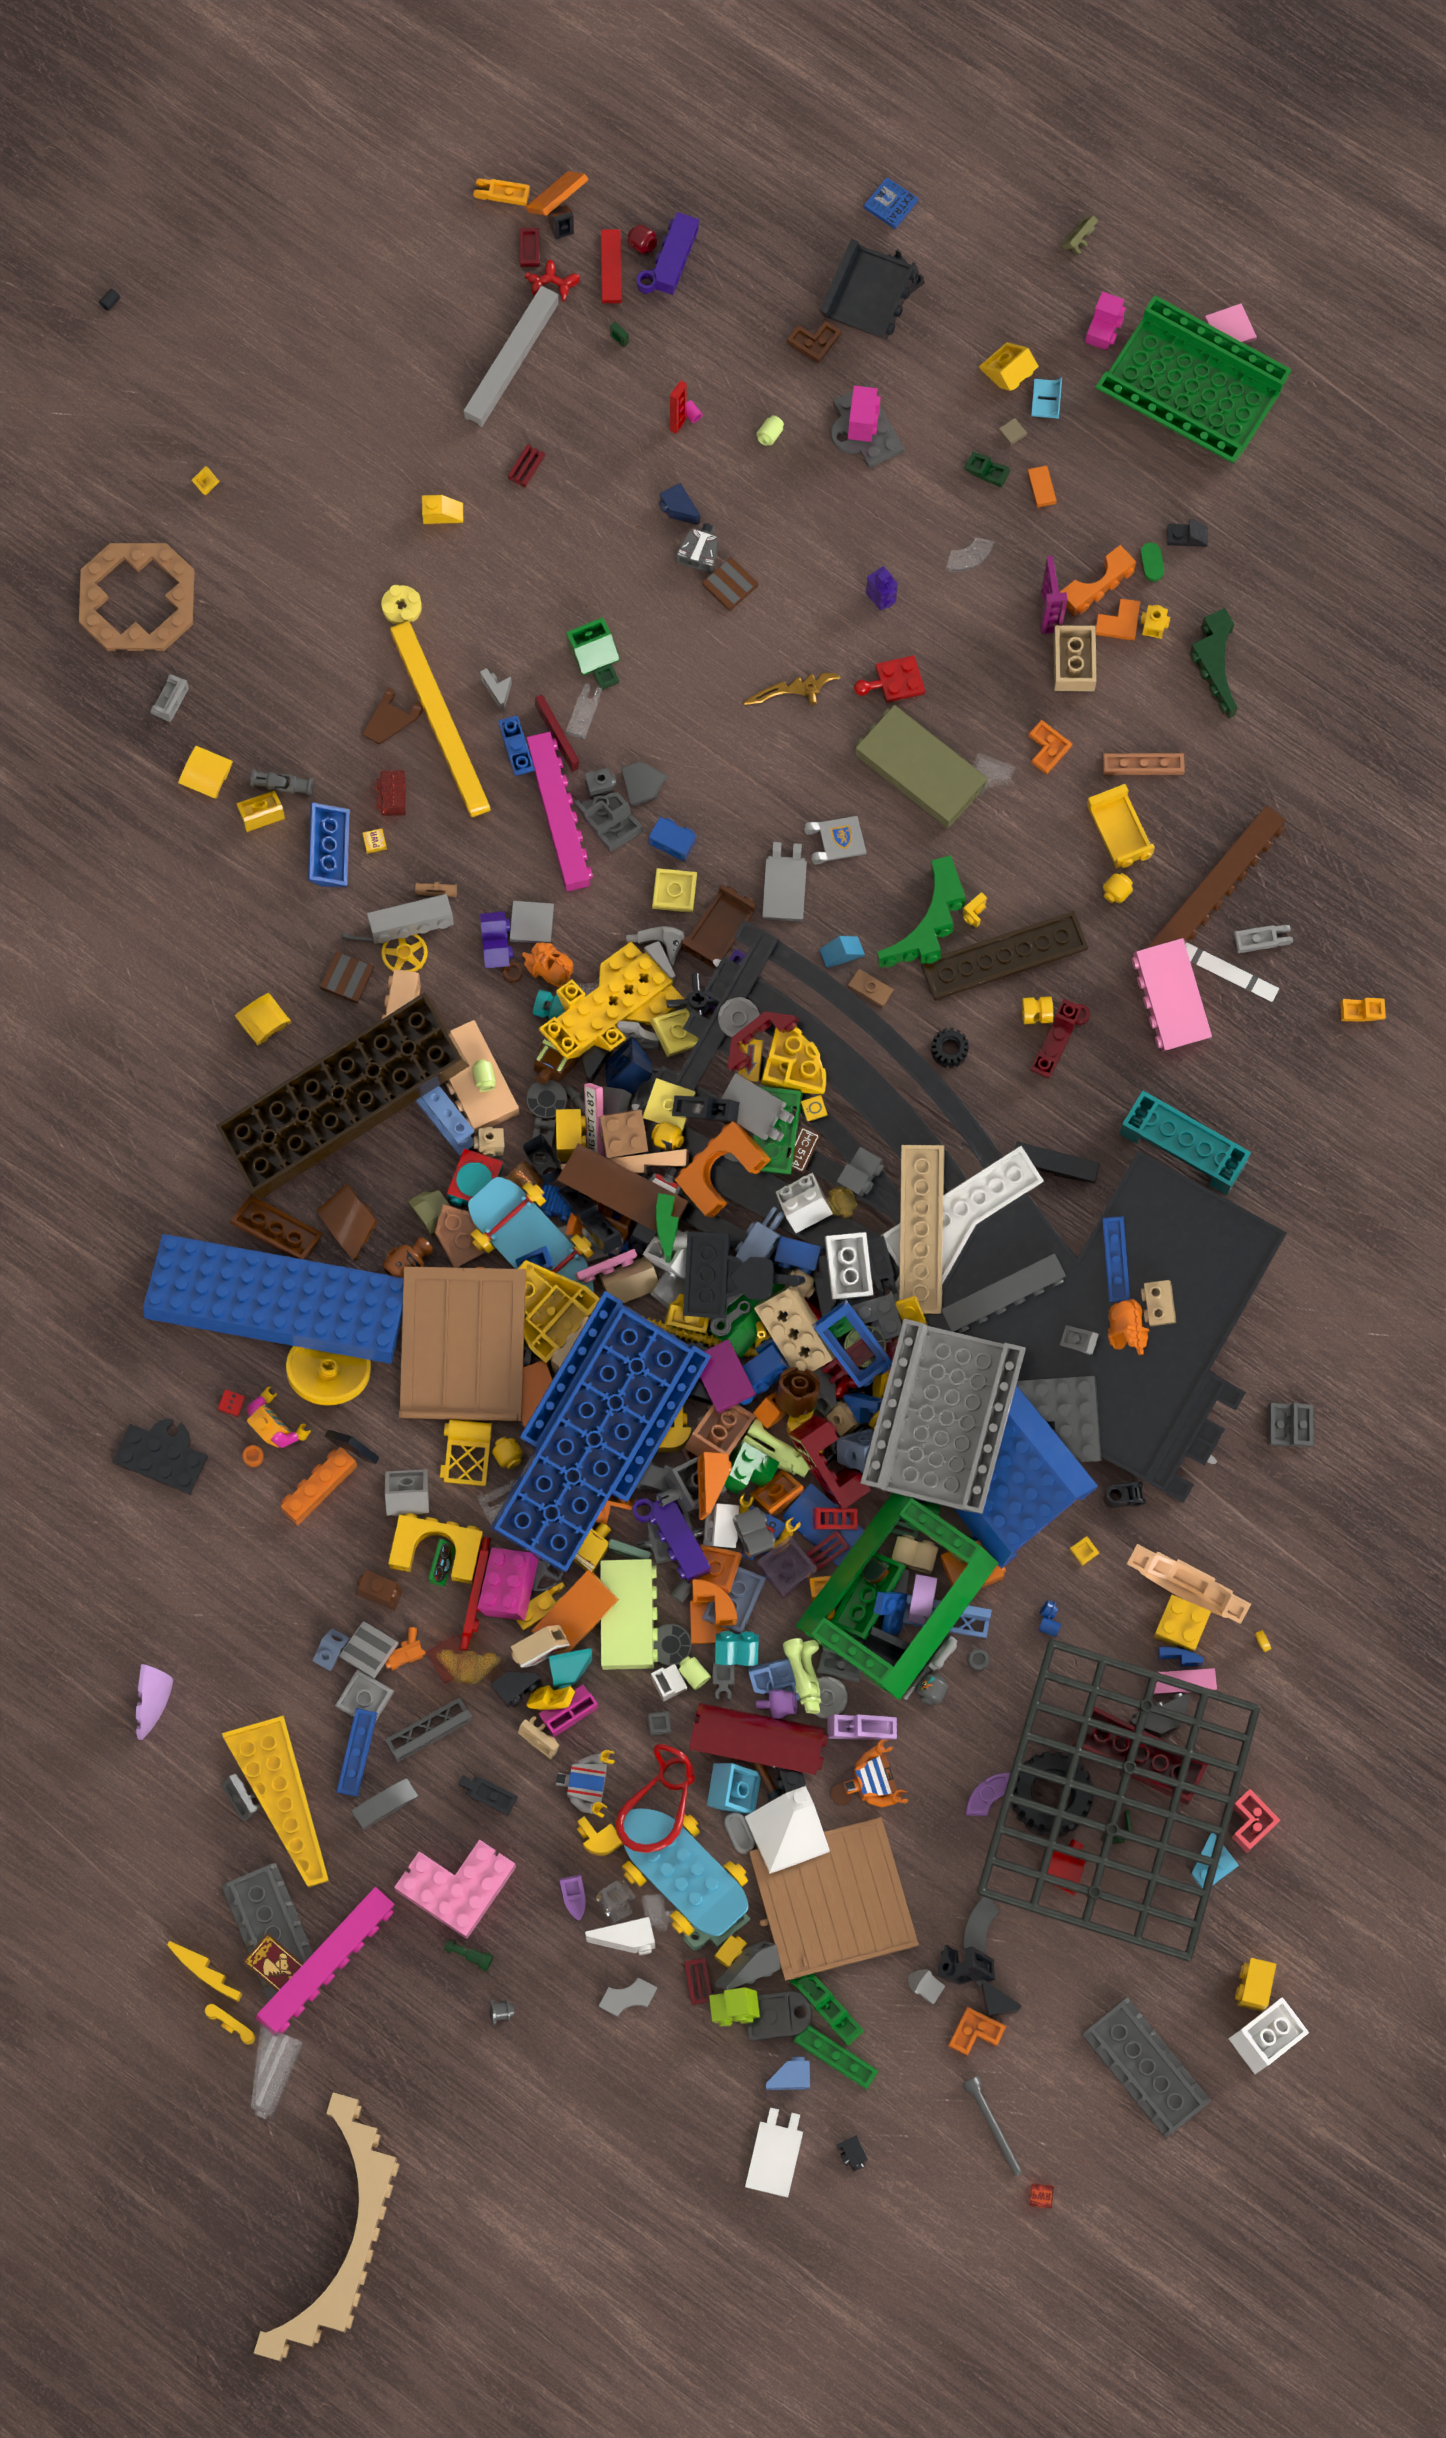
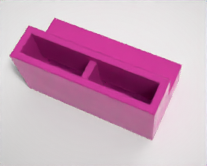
M584 1684L574 1690L575 1694L569 1707L543 1710L539 1713L540 1719L553 1738L598 1709V1703L592 1694L588 1692Z

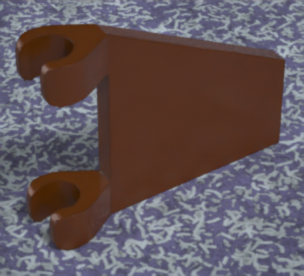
M387 688L362 735L381 744L417 720L423 712V705L416 702L410 714L390 705L395 698V691Z

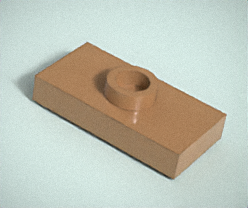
M861 969L857 971L848 985V988L882 1008L894 992V989Z

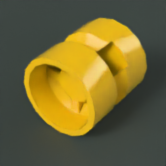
M1034 997L1022 998L1023 1024H1036L1037 1021H1040L1041 1024L1053 1023L1052 997H1039L1038 1000H1035Z

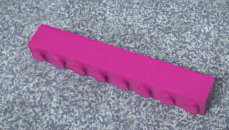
M550 732L527 737L528 750L535 769L534 773L566 892L589 887L590 879L593 878L591 868L586 867L585 860H588L586 849L581 848L580 845L583 838L581 830H576L575 823H578L576 812L571 811L570 805H573L571 793H566L565 787L568 786L566 775L561 774L560 768H563L561 756L557 757L555 750H558L556 738H552Z
M375 1887L263 2007L255 2019L274 2036L278 2032L283 2034L291 2025L288 2021L293 2016L298 2018L305 2010L303 2005L308 2000L312 2002L320 1994L318 1989L323 1984L327 1986L334 1979L335 1975L333 1973L339 1967L342 1970L350 1961L348 1956L352 1952L358 1953L365 1945L362 1941L367 1936L371 1938L379 1930L377 1925L382 1920L386 1922L393 1915L392 1909L395 1904Z

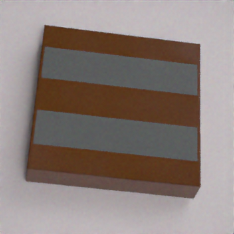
M730 557L702 582V586L726 609L731 611L758 587V582Z
M336 951L320 985V989L358 1004L374 970V965Z

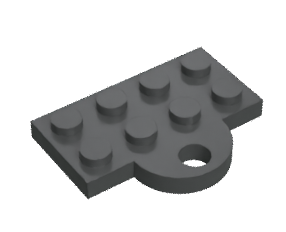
M853 391L833 400L840 418L832 426L831 439L838 450L847 454L860 452L868 468L904 453V447L881 406L879 409L877 433L872 435L871 442L850 439L844 442L839 441L837 436L841 434L846 435L848 438Z

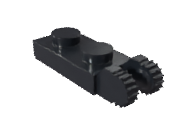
M885 1236L868 1239L870 1268L874 1282L876 1281L879 1296H885L881 1280L887 1278L889 1279L892 1293H898Z

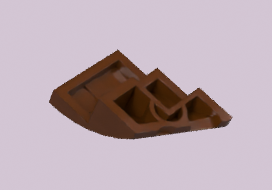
M346 1184L317 1210V1213L339 1244L356 1261L359 1258L358 1252L363 1243H367L370 1232L374 1229L378 1220L370 1207L361 1202L352 1187Z

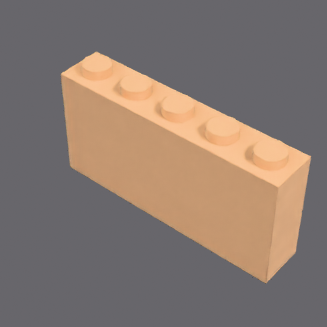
M475 1020L451 1030L470 1066L447 1080L446 1086L451 1095L455 1094L457 1101H455L456 1107L459 1112H464L465 1119L475 1131L474 1134H478V1129L493 1127L519 1115V1107ZM487 1060V1062L492 1063L496 1079L493 1090L480 1092L479 1088L476 1087L472 1072V1066L475 1065L476 1061Z

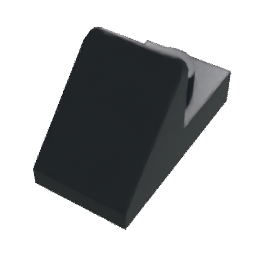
M1189 519L1188 524H1168L1167 545L1207 547L1208 527L1194 519Z

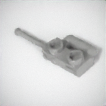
M947 1635L924 1666L923 1672L906 1694L903 1695L905 1700L909 1699V1695L926 1673L940 1670L945 1660L957 1647V1640L954 1637Z

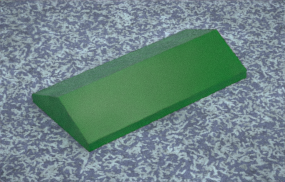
M773 1284L772 1294L784 1288L785 1285ZM744 1294L729 1307L726 1316L735 1310L741 1301H747L751 1309L747 1314L740 1315L731 1323L730 1332L725 1336H717L711 1329L709 1330L721 1343L729 1339L740 1359L755 1343L757 1337L756 1323L762 1321L754 1309L761 1300L748 1299ZM742 1304L740 1306V1309L742 1311H746L748 1309V1305ZM720 1322L717 1325V1328L719 1330H722L725 1327V1324L723 1322Z
M875 1553L872 1558L884 1566L889 1573L881 1582L871 1584L864 1578L862 1571L847 1591L831 1620V1623L848 1635L864 1640L868 1637L879 1617V1614L873 1613L878 1592H892L906 1568L904 1564L878 1553Z

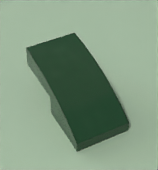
M972 452L964 467L966 471L1001 488L1010 473L1009 467L992 462L990 457L976 452Z

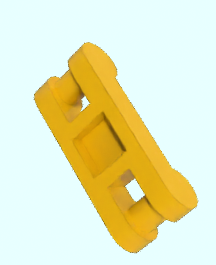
M209 2004L206 2006L205 2013L209 2019H219L223 2022L221 2027L231 2034L233 2031L240 2034L241 2040L247 2045L255 2041V2035L246 2026L216 2005Z

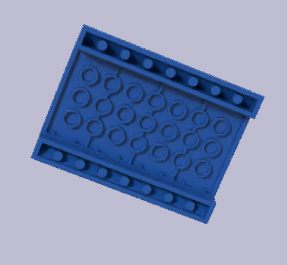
M604 1291L522 1431L520 1438L534 1449L540 1446L619 1308H624L693 1351L611 1494L628 1502L711 1356L694 1345L689 1346L624 1306L622 1304L623 1301Z
M1016 1385L983 1514L953 1509L988 1553L999 1562L998 1565L1002 1569L1018 1556L1016 1551L1076 1500L1085 1499L1099 1486Z

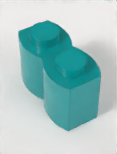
M731 1631L717 1633L715 1664L758 1665L759 1635L750 1631H745L742 1634H734Z

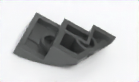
M618 792L606 796H595L593 800L574 801L576 808L586 823L610 852L644 832L643 826L631 815L629 804Z

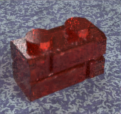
M380 771V778H376L377 790H380L381 797H377V809H381L382 816H405V771Z

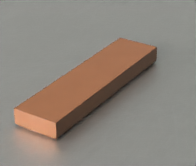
M1184 753L1103 754V775H1184L1185 772Z

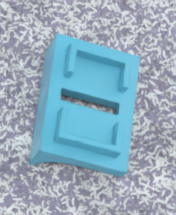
M1062 378L1058 380L1034 379L1031 416L1059 419ZM1038 397L1054 398L1056 400L1038 399Z

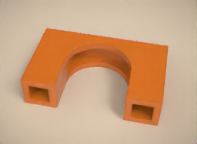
M735 1122L726 1124L722 1128V1132L717 1137L711 1139L707 1147L702 1152L696 1154L693 1162L688 1167L680 1170L679 1176L675 1179L677 1184L701 1212L711 1218H714L728 1204L713 1187L710 1179V1171L717 1158L724 1154L732 1153L748 1172L757 1174L771 1160L748 1132Z

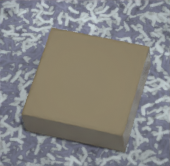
M1016 418L999 428L1000 434L1010 446L1027 435V432Z

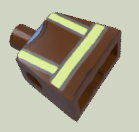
M544 1036L534 1063V1071L538 1072L536 1080L543 1085L547 1084L549 1079L560 1082L578 1063L579 1057L565 1059Z

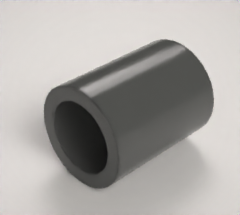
M681 1579L670 1595L678 1602L683 1603L692 1591V1585Z

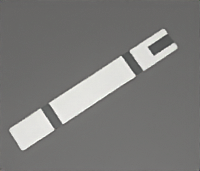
M1189 943L1185 944L1190 962L1271 1002L1274 1000L1279 990L1278 987Z

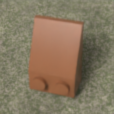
M713 1404L692 1433L684 1448L698 1457L704 1452L725 1453L730 1457L756 1416L738 1404L718 1413Z

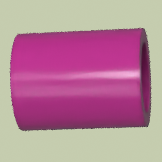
M690 400L687 402V417L692 423H695L701 419L703 414L693 401Z

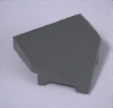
M642 762L622 767L632 806L640 805L653 798L657 799V793L663 782H666L669 777Z

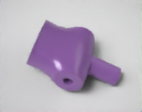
M781 1689L770 1690L769 1700L756 1701V1708L770 1709L772 1718H782L786 1715L796 1714V1693Z

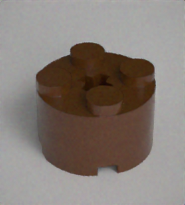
M798 1367L786 1369L780 1375L775 1402L793 1418H798L800 1415L812 1412L816 1408L820 1392L819 1377L808 1369H805V1371L798 1370Z

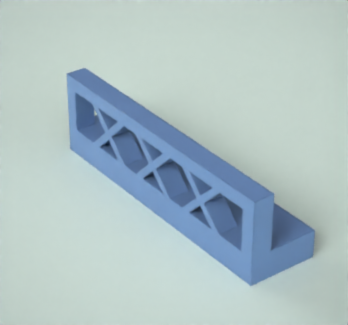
M907 1595V1607L904 1611L903 1624L923 1627L925 1624L908 1621L912 1595ZM933 1600L931 1614L941 1603L940 1600ZM968 1606L960 1616L965 1624L959 1628L952 1627L950 1632L986 1639L992 1610ZM975 1620L985 1621L983 1632L974 1631L970 1624Z

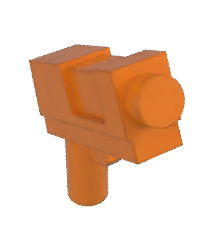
M408 1628V1640L401 1643V1648L392 1652L385 1662L387 1669L392 1668L393 1671L401 1665L423 1658V1655L426 1654L421 1649L420 1640L416 1641L417 1628Z

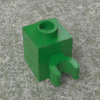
M844 1316L828 1329L838 1340L855 1328Z

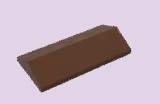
M253 1195L248 1197L230 1220V1224L293 1258L303 1260L311 1255L323 1234Z

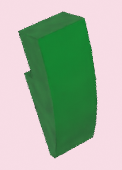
M658 1193L656 1205L657 1238L665 1262L670 1263L679 1218L672 1216L675 1196Z

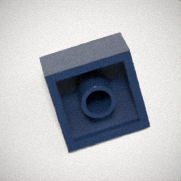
M632 1036L605 1062L607 1087L623 1089L630 1094H634L644 1081H648L652 1076V1061Z

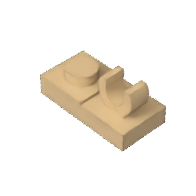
M535 1716L530 1721L525 1719L520 1725L518 1734L549 1759H552L559 1748L555 1738L543 1732L545 1728L544 1723L540 1727L534 1726L537 1719Z

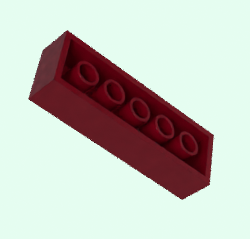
M1094 1706L1092 1719L1134 1732L1135 1726ZM1088 1727L1082 1749L1126 1762L1132 1740ZM1143 1731V1735H1146V1736H1149V1737H1152V1738L1161 1740V1739H1159V1738H1157V1737H1155V1736H1153V1735H1151V1734H1149V1733ZM1140 1743L1134 1763L1138 1767L1177 1779L1183 1756ZM1191 1759L1185 1782L1198 1786L1208 1764ZM1131 1774V1778L1172 1798L1174 1787ZM1183 1790L1180 1802L1188 1806L1194 1793Z

